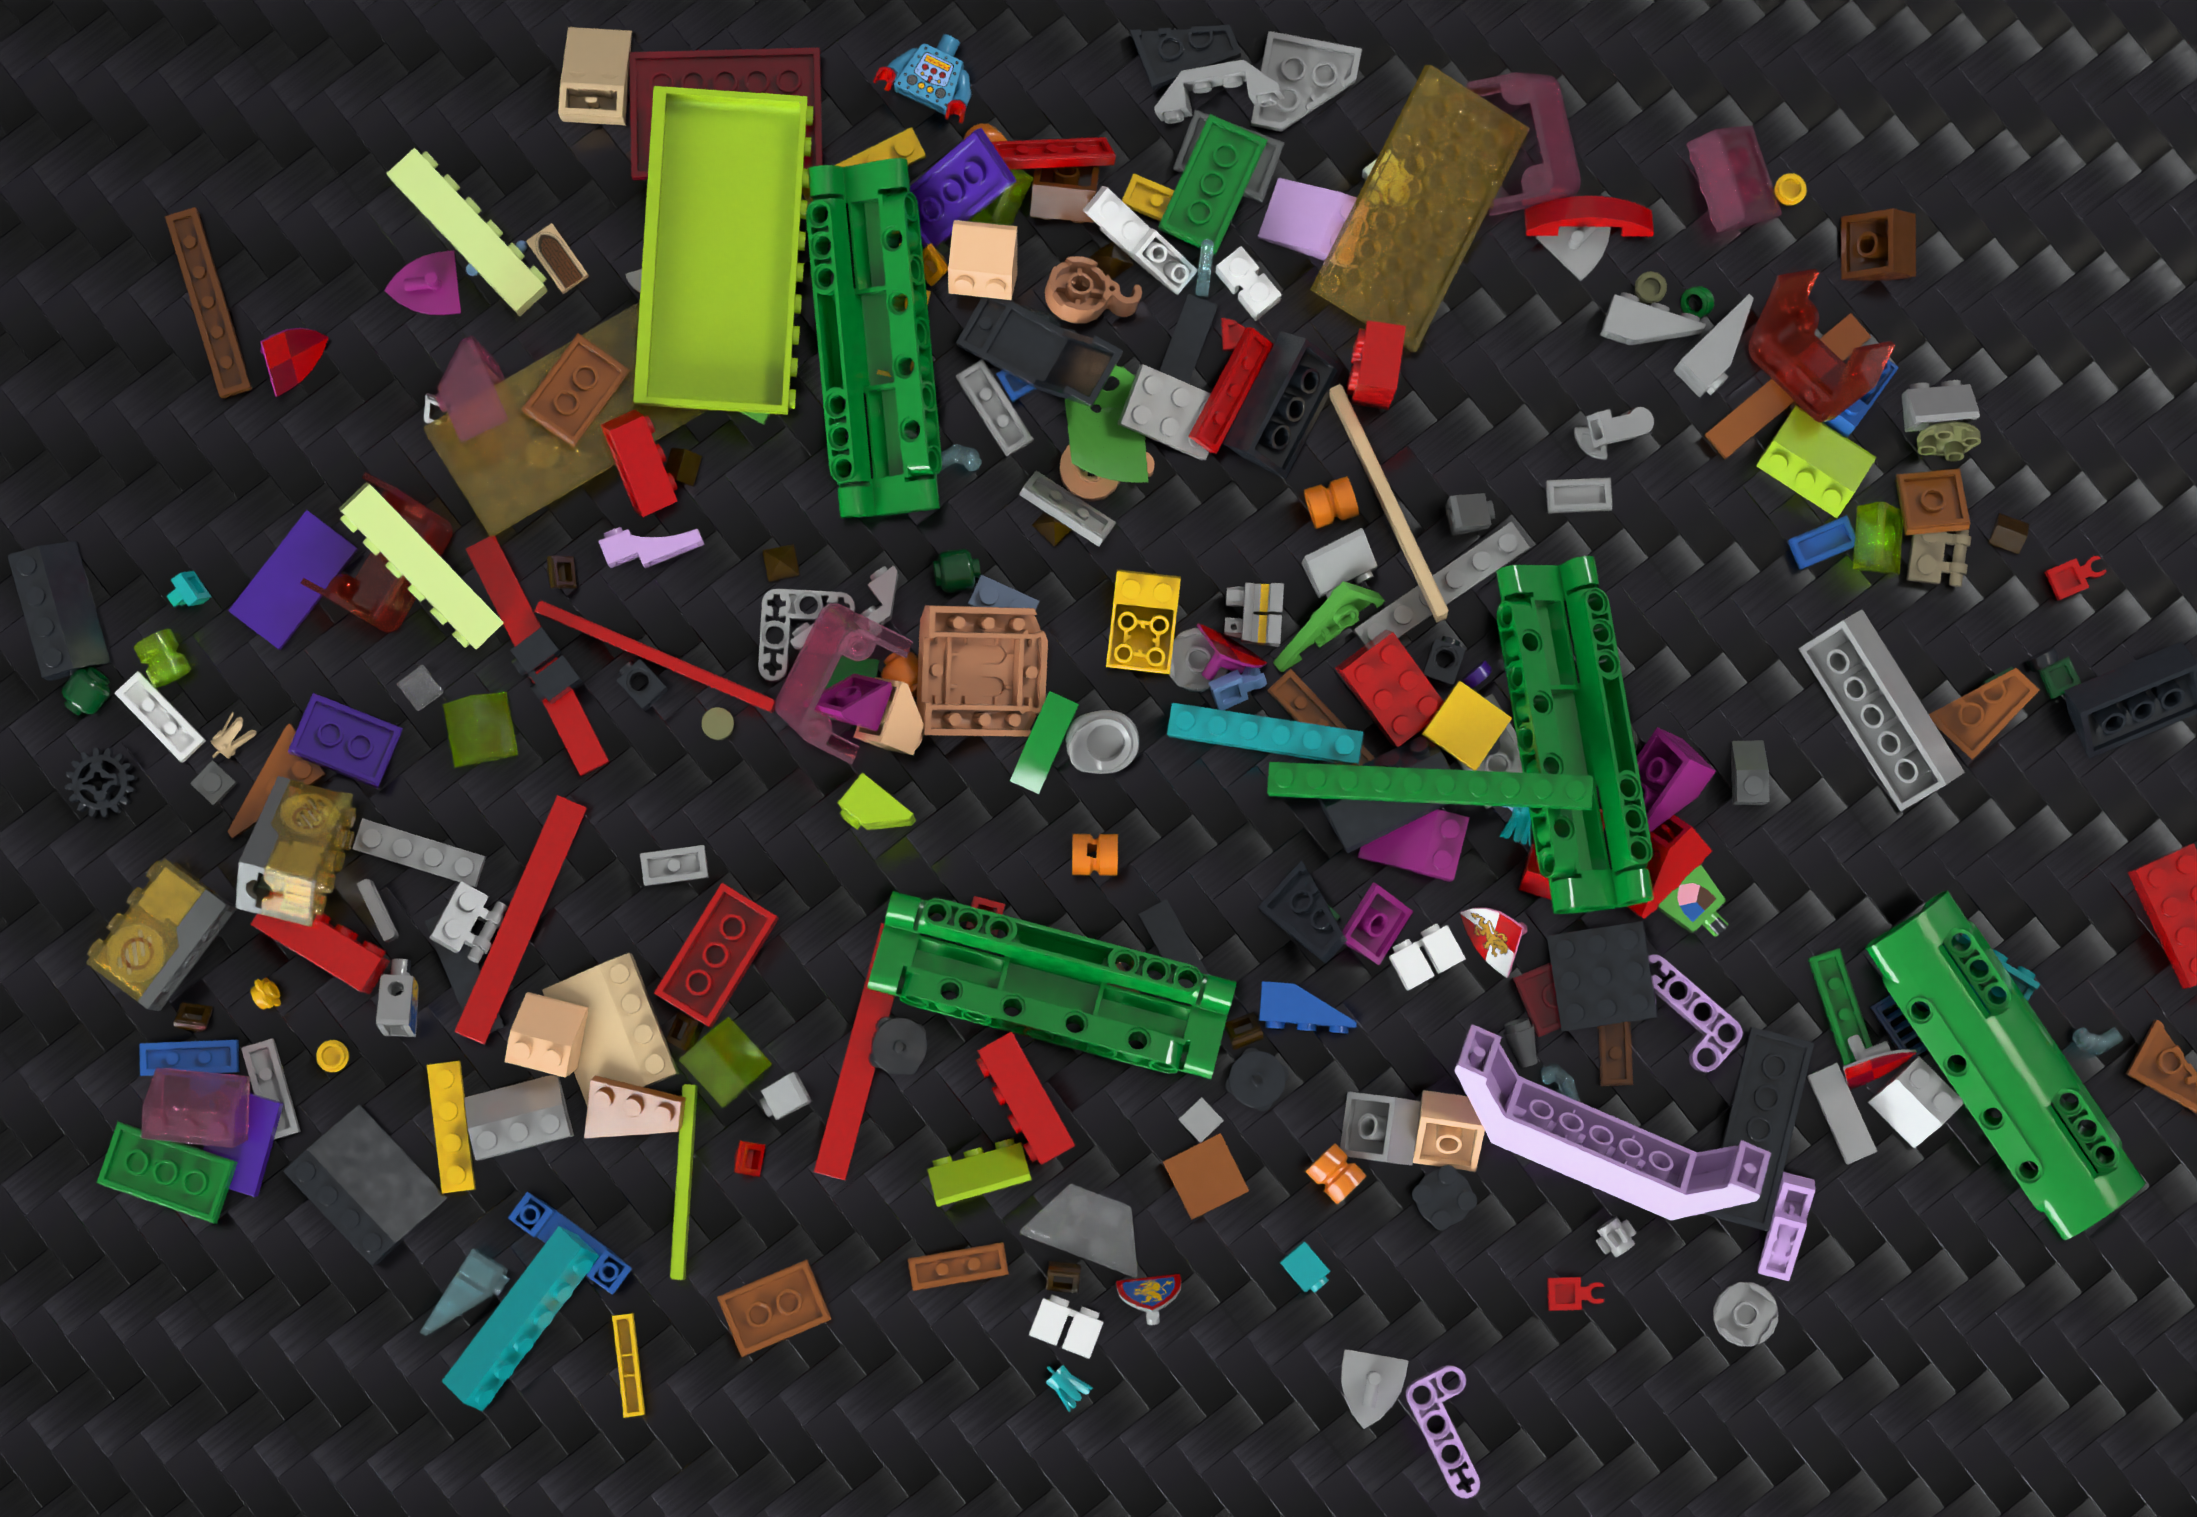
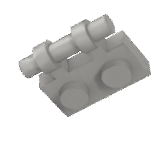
M460 881L429 938L456 954L461 950L463 944H466L472 948L467 958L475 963H479L483 954H487L492 946L490 941L496 929L500 928L508 907L501 902H496L492 911L483 908L489 896ZM477 919L485 923L479 936L470 932Z

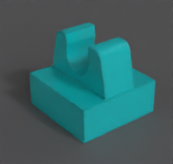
M194 571L179 573L171 579L176 589L167 598L173 607L179 604L181 606L185 604L188 606L201 605L211 598V595Z

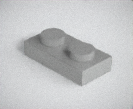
M704 845L640 854L644 886L709 878Z

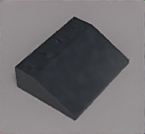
M360 1104L308 1147L283 1171L372 1266L378 1265L448 1198Z

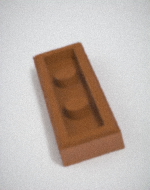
M1004 1242L908 1259L913 1291L1009 1274Z

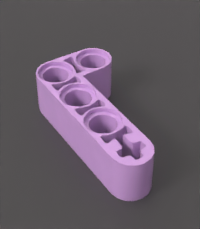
M1650 955V964L1656 962L1659 965L1657 972L1663 977L1667 976L1668 973L1672 975L1671 978L1663 983L1661 988L1658 986V983L1663 980L1657 975L1652 976L1655 993L1703 1034L1689 1053L1690 1065L1698 1072L1715 1070L1742 1038L1740 1024L1666 959L1659 955ZM1673 982H1679L1684 986L1685 995L1680 1000L1672 998L1669 993V987ZM1698 1003H1703L1709 1008V1016L1705 1021H1700L1694 1016V1008ZM1723 1024H1727L1733 1029L1734 1036L1730 1042H1724L1719 1038L1718 1030ZM1702 1048L1710 1050L1713 1055V1061L1708 1067L1700 1065L1697 1060V1054Z
M1446 1365L1411 1382L1406 1389V1398L1450 1489L1461 1498H1470L1477 1494L1480 1488V1480L1442 1403L1463 1391L1466 1378L1459 1368ZM1449 1371L1456 1372L1459 1378L1457 1386L1453 1389H1445L1441 1382L1443 1375ZM1423 1385L1429 1389L1430 1397L1425 1403L1419 1404L1413 1400L1412 1394L1417 1386ZM1433 1415H1440L1444 1420L1443 1429L1437 1433H1431L1427 1428V1421ZM1449 1444L1455 1445L1459 1452L1457 1459L1453 1462H1445L1441 1456L1442 1449ZM1464 1461L1466 1467H1460L1466 1478L1472 1477L1473 1480L1469 1483L1470 1489L1467 1491L1462 1487H1456L1460 1482L1457 1473L1453 1471L1449 1474L1448 1469L1458 1468Z

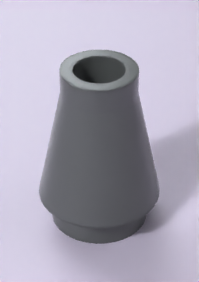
M1521 1018L1504 1024L1506 1032L1503 1035L1514 1053L1519 1067L1524 1068L1538 1063L1534 1025L1530 1024L1529 1018Z

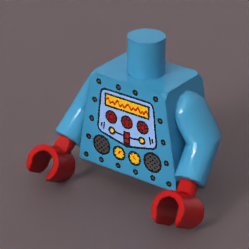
M943 34L937 48L923 43L919 49L911 48L895 58L887 67L884 66L878 69L873 82L876 83L878 80L886 81L885 91H889L895 81V92L946 115L945 118L947 120L951 114H957L960 116L959 123L964 122L966 108L971 98L969 74L963 70V62L954 57L960 44L957 39Z

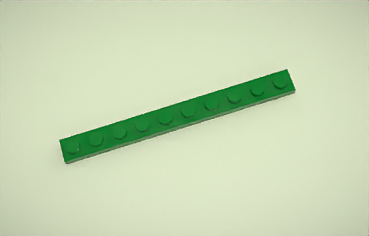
M1269 762L1268 796L1592 810L1594 777L1588 775Z

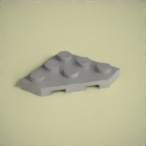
M1269 31L1261 72L1280 85L1284 91L1285 99L1277 100V103L1271 106L1254 104L1251 126L1282 132L1355 83L1362 49Z

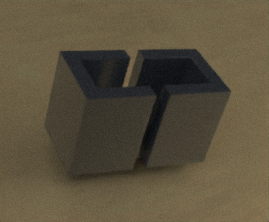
M542 627L510 650L515 656L511 660L512 664L522 676L526 673L529 674L534 681L530 688L541 702L547 699L553 704L583 682L563 655L541 672L536 673L562 654Z

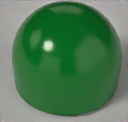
M1692 287L1682 294L1681 308L1684 313L1702 318L1707 316L1714 307V297L1705 287ZM1694 294L1702 299L1703 306L1700 311H1694L1689 306V300Z

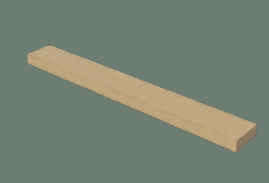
M1339 384L1330 388L1329 397L1436 623L1447 619L1449 610L1343 386Z

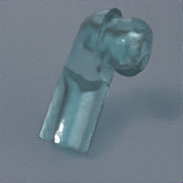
M953 445L941 452V470L955 462L965 465L968 471H975L981 466L979 453L974 448Z
M2115 1027L2100 1036L2089 1033L2086 1028H2080L2073 1034V1040L2077 1048L2094 1055H2100L2123 1041L2122 1036Z
M1552 1063L1549 1064V1067L1541 1069L1540 1074L1545 1084L1549 1085L1556 1082L1562 1095L1580 1102L1574 1080L1558 1064Z

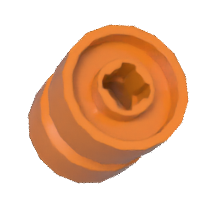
M1347 476L1330 481L1328 488H1325L1323 485H1317L1304 489L1308 510L1316 529L1332 524L1334 517L1346 520L1359 516L1356 498Z
M1073 834L1072 875H1091L1093 871H1097L1100 876H1117L1118 834H1100L1097 839H1093L1091 834ZM1097 852V857H1087V853Z
M1334 1143L1305 1172L1317 1184L1324 1183L1326 1185L1324 1192L1338 1204L1367 1175L1355 1163L1348 1164L1346 1162L1347 1155Z

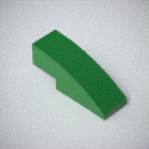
M1049 691L1010 782L1039 795L1079 704Z

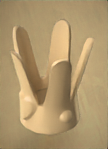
M233 711L222 731L220 730L212 738L211 744L217 749L213 758L221 753L230 759L235 754L237 748L256 735L255 730H250L233 741L243 726L242 717H238L226 730L233 717Z

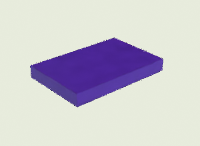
M313 693L290 744L288 753L372 787L379 788L403 728Z
M221 1085L203 1150L237 1161L238 1163L229 1189L256 1197L259 1195L284 1103L228 1085Z

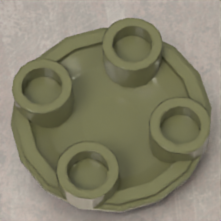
M1957 421L1931 425L1922 430L1917 436L1919 454L1945 456V459L1951 462L1962 460L1964 452L1971 450L1981 443L1980 431L1975 426Z

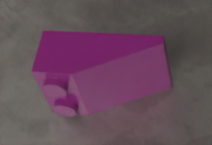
M1658 727L1636 757L1649 832L1656 829L1695 800L1716 772L1684 739Z
M1437 809L1360 847L1358 858L1452 882L1455 877L1470 817Z

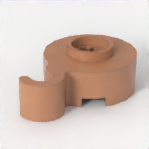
M1068 257L1065 262L1052 268L1044 293L1046 303L1051 311L1062 320L1075 324L1093 321L1105 309H1109L1120 317L1132 315L1136 311L1141 299L1142 289L1140 285H1135L1130 297H1124L1120 293L1119 284L1112 281L1108 274L1105 276L1103 271L1096 267L1098 264L1096 261L1085 257Z
M1070 444L1061 456L1060 475L1062 483L1070 493L1083 501L1095 502L1106 499L1121 483L1120 481L1109 480L1096 475L1088 476L1087 471L1083 472L1081 468L1072 464ZM1146 452L1148 477H1151L1154 472V460L1150 453Z

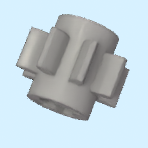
M1614 1217L1597 1229L1601 1237L1595 1241L1605 1254L1611 1251L1617 1257L1635 1245L1631 1237L1636 1234V1231L1627 1219L1621 1223L1617 1217Z

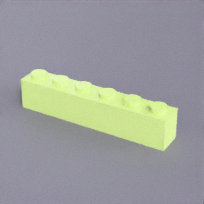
M414 148L386 174L506 303L521 316L548 291L543 284L547 279L534 265L529 269L521 261L525 256L513 243L507 246L499 238L503 232L492 220H489L487 223L482 220L478 215L482 211L470 197L464 200L456 192L460 189L458 184L448 174L442 177L435 170L438 163L426 151L421 155Z
M366 482L339 508L344 514L340 520L353 533L358 529L366 537L362 543L375 556L381 552L389 562L385 566L397 579L403 575L411 583L407 589L420 602L426 599L434 607L430 610V613L442 625L448 621L456 631L452 635L463 647L466 648L470 644L473 648L477 649L504 623L369 483Z

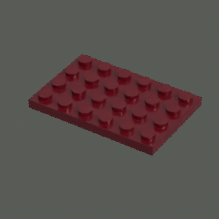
M820 48L629 52L631 175L633 180H648L654 86L807 96V106H813L812 125H806L805 137H811L810 157L804 156L803 169L823 165Z

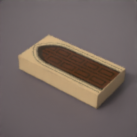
M552 223L526 241L563 294L589 277Z

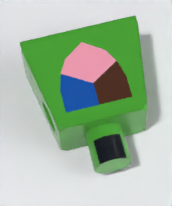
M1702 865L1695 868L1682 881L1681 885L1673 890L1657 908L1658 911L1689 933L1695 932L1703 925L1716 937L1729 925L1716 912L1726 900Z

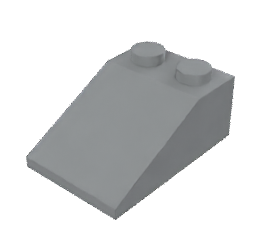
M1750 294L1688 352L1673 370L1699 397L1706 391L1712 395L1728 378L1725 372L1731 366L1754 299Z

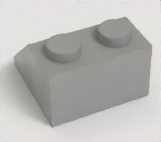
M1960 380L1941 382L1942 387L1930 388L1929 383L1911 384L1910 389L1901 394L1905 432L1922 431L1931 425L1941 422L1957 421L1968 424L1975 422L1980 417V413L1971 385H1961Z
M1362 528L1304 556L1301 564L1318 598L1324 595L1329 598L1333 589L1343 581L1348 583L1355 581L1356 585H1359L1374 577L1372 571L1377 568V563Z
M1919 1056L1908 1061L1868 1101L1913 1148L1941 1127L1964 1104L1962 1099Z
M1348 1092L1340 1148L1347 1157L1412 1166L1421 1101Z

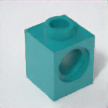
M1305 1241L1279 1262L1304 1292L1311 1289L1315 1293L1329 1281L1325 1275L1330 1270Z

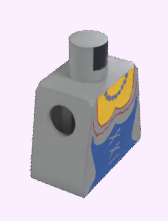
M392 959L391 975H381L376 1024L384 1036L416 1037L419 985L414 976H410L411 961L407 959ZM403 991L400 995L395 996L397 992Z

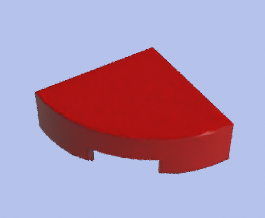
M1221 318L1223 351H1234L1245 327L1233 319Z

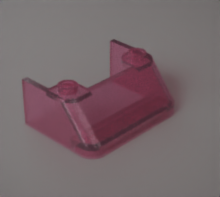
M1519 72L1467 82L1463 93L1465 100L1501 92L1503 98L1512 105L1530 103L1543 164L1533 165L1524 172L1521 180L1522 194L1493 199L1489 208L1490 216L1530 208L1554 199L1574 197L1580 189L1581 178L1559 82L1550 75Z
M473 336L461 340L438 385L439 393L435 395L441 411L443 413L448 411L460 441L464 442L475 437L486 464L490 465L526 448L532 438L495 358Z
M832 603L821 609L776 698L775 709L778 715L806 742L852 764L860 746L832 733L830 719L825 714L815 710V707L842 655L855 661L865 660L872 654L876 644L906 658L913 641L840 604Z

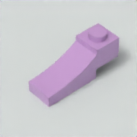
M619 527L604 533L605 538L599 540L610 568L640 557L643 566L647 568L704 545L698 529L667 537H640L632 535L629 529L623 531Z
M1783 1172L1770 1228L1767 1232L1757 1268L1759 1274L1786 1281L1790 1280L1815 1193V1181L1813 1179Z

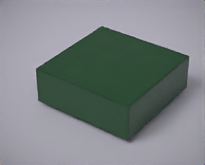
M2069 656L2038 670L2051 699L2064 694V690L2081 684Z

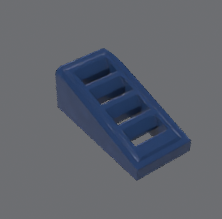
M1889 995L1872 1005L1870 1009L1896 1050H1916L1917 1053L1906 1061L1908 1062L1926 1051L1927 1048L1921 1039L1919 1043L1911 1048H1906L1904 1044L1917 1037L1918 1034L1913 1029L1910 1033L1899 1038L1897 1033L1911 1024L1906 1018V1020L1898 1025L1891 1026L1889 1022L1902 1015L1903 1012L1899 1008L1886 1017L1884 1016L1882 1011L1896 1003L1892 996Z

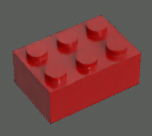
M1384 630L1335 667L1389 743L1396 747L1401 746L1426 727L1444 702L1394 632Z

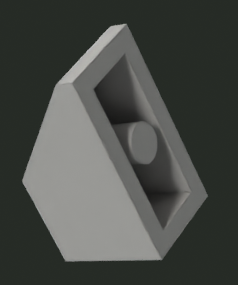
M795 1072L763 1089L761 1092L764 1098L759 1100L767 1116L774 1115L776 1120L812 1102L801 1079Z

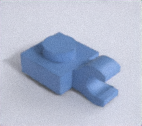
M1245 667L1242 675H1240L1238 670H1235L1208 682L1218 710H1225L1248 700L1247 692L1267 685L1264 673H1261L1259 668Z

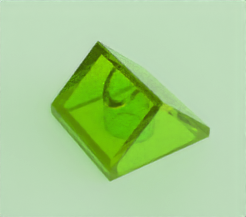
M1874 502L1857 506L1854 570L1899 574L1903 525L1900 509L1886 502Z
M506 692L470 695L443 704L455 768L518 755Z

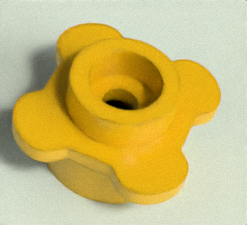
M266 977L262 981L260 979L254 981L255 986L251 987V996L259 1008L265 1010L272 1008L273 1005L276 1007L281 1005L279 999L280 992L274 982Z

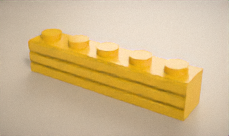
M634 1313L612 1316L622 1395L623 1417L645 1415Z

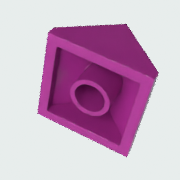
M853 673L806 700L805 705L806 708L841 722L877 731L892 691L891 682Z
M1373 882L1342 930L1347 938L1345 945L1375 964L1380 965L1413 911Z

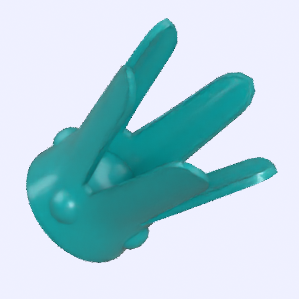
M1529 807L1513 808L1512 816L1500 837L1504 836L1505 839H1508L1515 829L1514 841H1521L1524 845L1528 841L1529 846L1532 847L1533 830Z
M1064 1365L1056 1372L1051 1367H1047L1053 1375L1046 1384L1057 1392L1069 1412L1071 1411L1070 1407H1076L1075 1401L1082 1399L1078 1391L1083 1394H1089V1389H1093V1387L1073 1376Z

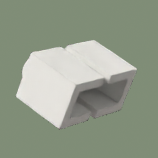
M1240 246L1216 266L1215 273L1233 295L1239 290V285L1242 287L1243 290L1238 294V301L1252 318L1257 321L1280 302L1282 294L1264 273L1259 277L1257 276L1259 267Z
M1435 924L1420 932L1423 936L1421 940L1412 944L1410 939H1407L1392 947L1395 954L1389 956V959L1407 991L1434 977L1430 966L1420 950L1421 946L1425 949L1438 974L1466 959L1448 925L1440 929L1439 925Z
M1051 1295L1050 1300L1043 1298L1029 1335L1057 1345L1067 1316H1072L1074 1318L1062 1348L1090 1359L1103 1325V1321L1098 1319L1100 1313L1083 1306L1080 1312L1068 1308L1070 1301L1055 1295Z

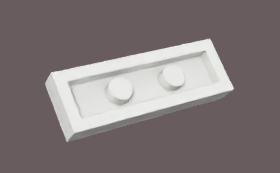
M139 671L115 692L120 700L180 762H185L206 741Z

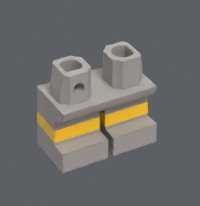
M1245 582L1244 587L1227 588L1226 606L1243 607L1242 619L1225 617L1224 636L1241 639V643L1279 647L1281 641L1284 583L1254 584Z

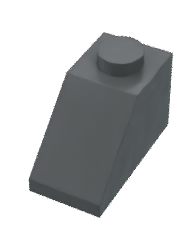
M1485 493L1450 496L1445 504L1451 536L1489 529L1491 520L1495 519L1493 503L1491 500L1486 501Z
M1764 740L1731 741L1732 805L1767 804L1770 802L1769 768Z

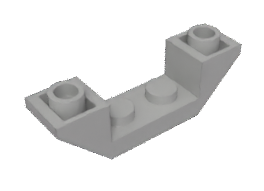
M1243 59L1181 71L1156 104L1155 113L1161 121L1166 123L1182 122L1184 117L1192 116L1189 91L1197 94L1206 93L1212 90L1211 87L1224 85L1226 88L1241 86L1243 81H1247L1248 96L1253 104L1271 106L1276 104L1277 100L1285 99V95L1277 82Z
M884 566L870 576L872 582L868 584V587L882 605L877 609L875 606H872L865 610L859 616L860 622L852 628L849 624L843 626L833 634L835 640L832 642L828 640L816 622L811 626L806 622L793 631L794 638L790 640L792 646L796 650L841 656L891 620L898 581V571L892 566L890 569H887Z

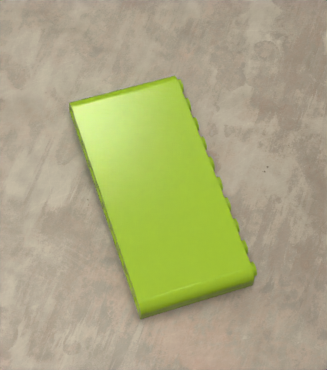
M654 86L634 405L788 415L789 408L795 409L796 389H790V378L797 377L798 358H792V345H799L800 326H794V314H801L802 295L796 294V282H803L804 263H798V251H805L806 232L800 231V219H806L808 200H802V188L809 187L808 169L803 168L804 156L810 157L811 137L805 136L806 125H812L813 106H807V96Z

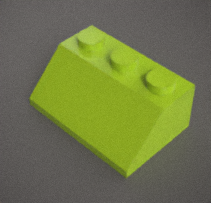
M1796 405L1762 454L1756 466L1835 518H1838L1876 460V457Z
M864 773L859 776L838 802L842 809L840 812L841 816L856 830L860 826L866 830L912 826L916 822L911 811Z
M1011 1138L995 1143L996 1150L984 1153L983 1148L980 1147L964 1152L965 1158L954 1162L951 1156L934 1160V1167L929 1168L928 1173L937 1207L1032 1180L1022 1143L1015 1144L1014 1139Z

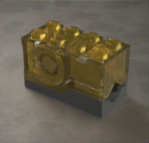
M278 776L239 861L236 908L312 927L316 915H322L327 899L326 893L331 894L336 880L335 871L341 872L345 860L344 851L350 850L352 847L354 832L350 831V828H352L356 817V809L352 808L353 794L341 791L336 792Z
M165 858L162 862H155L146 875L150 881L142 890L140 887H137L127 899V903L130 904L129 909L124 915L118 913L113 917L107 926V929L111 931L104 942L98 939L91 946L87 953L90 958L86 962V964L145 1008L155 1011H161L237 909L236 906L178 863Z

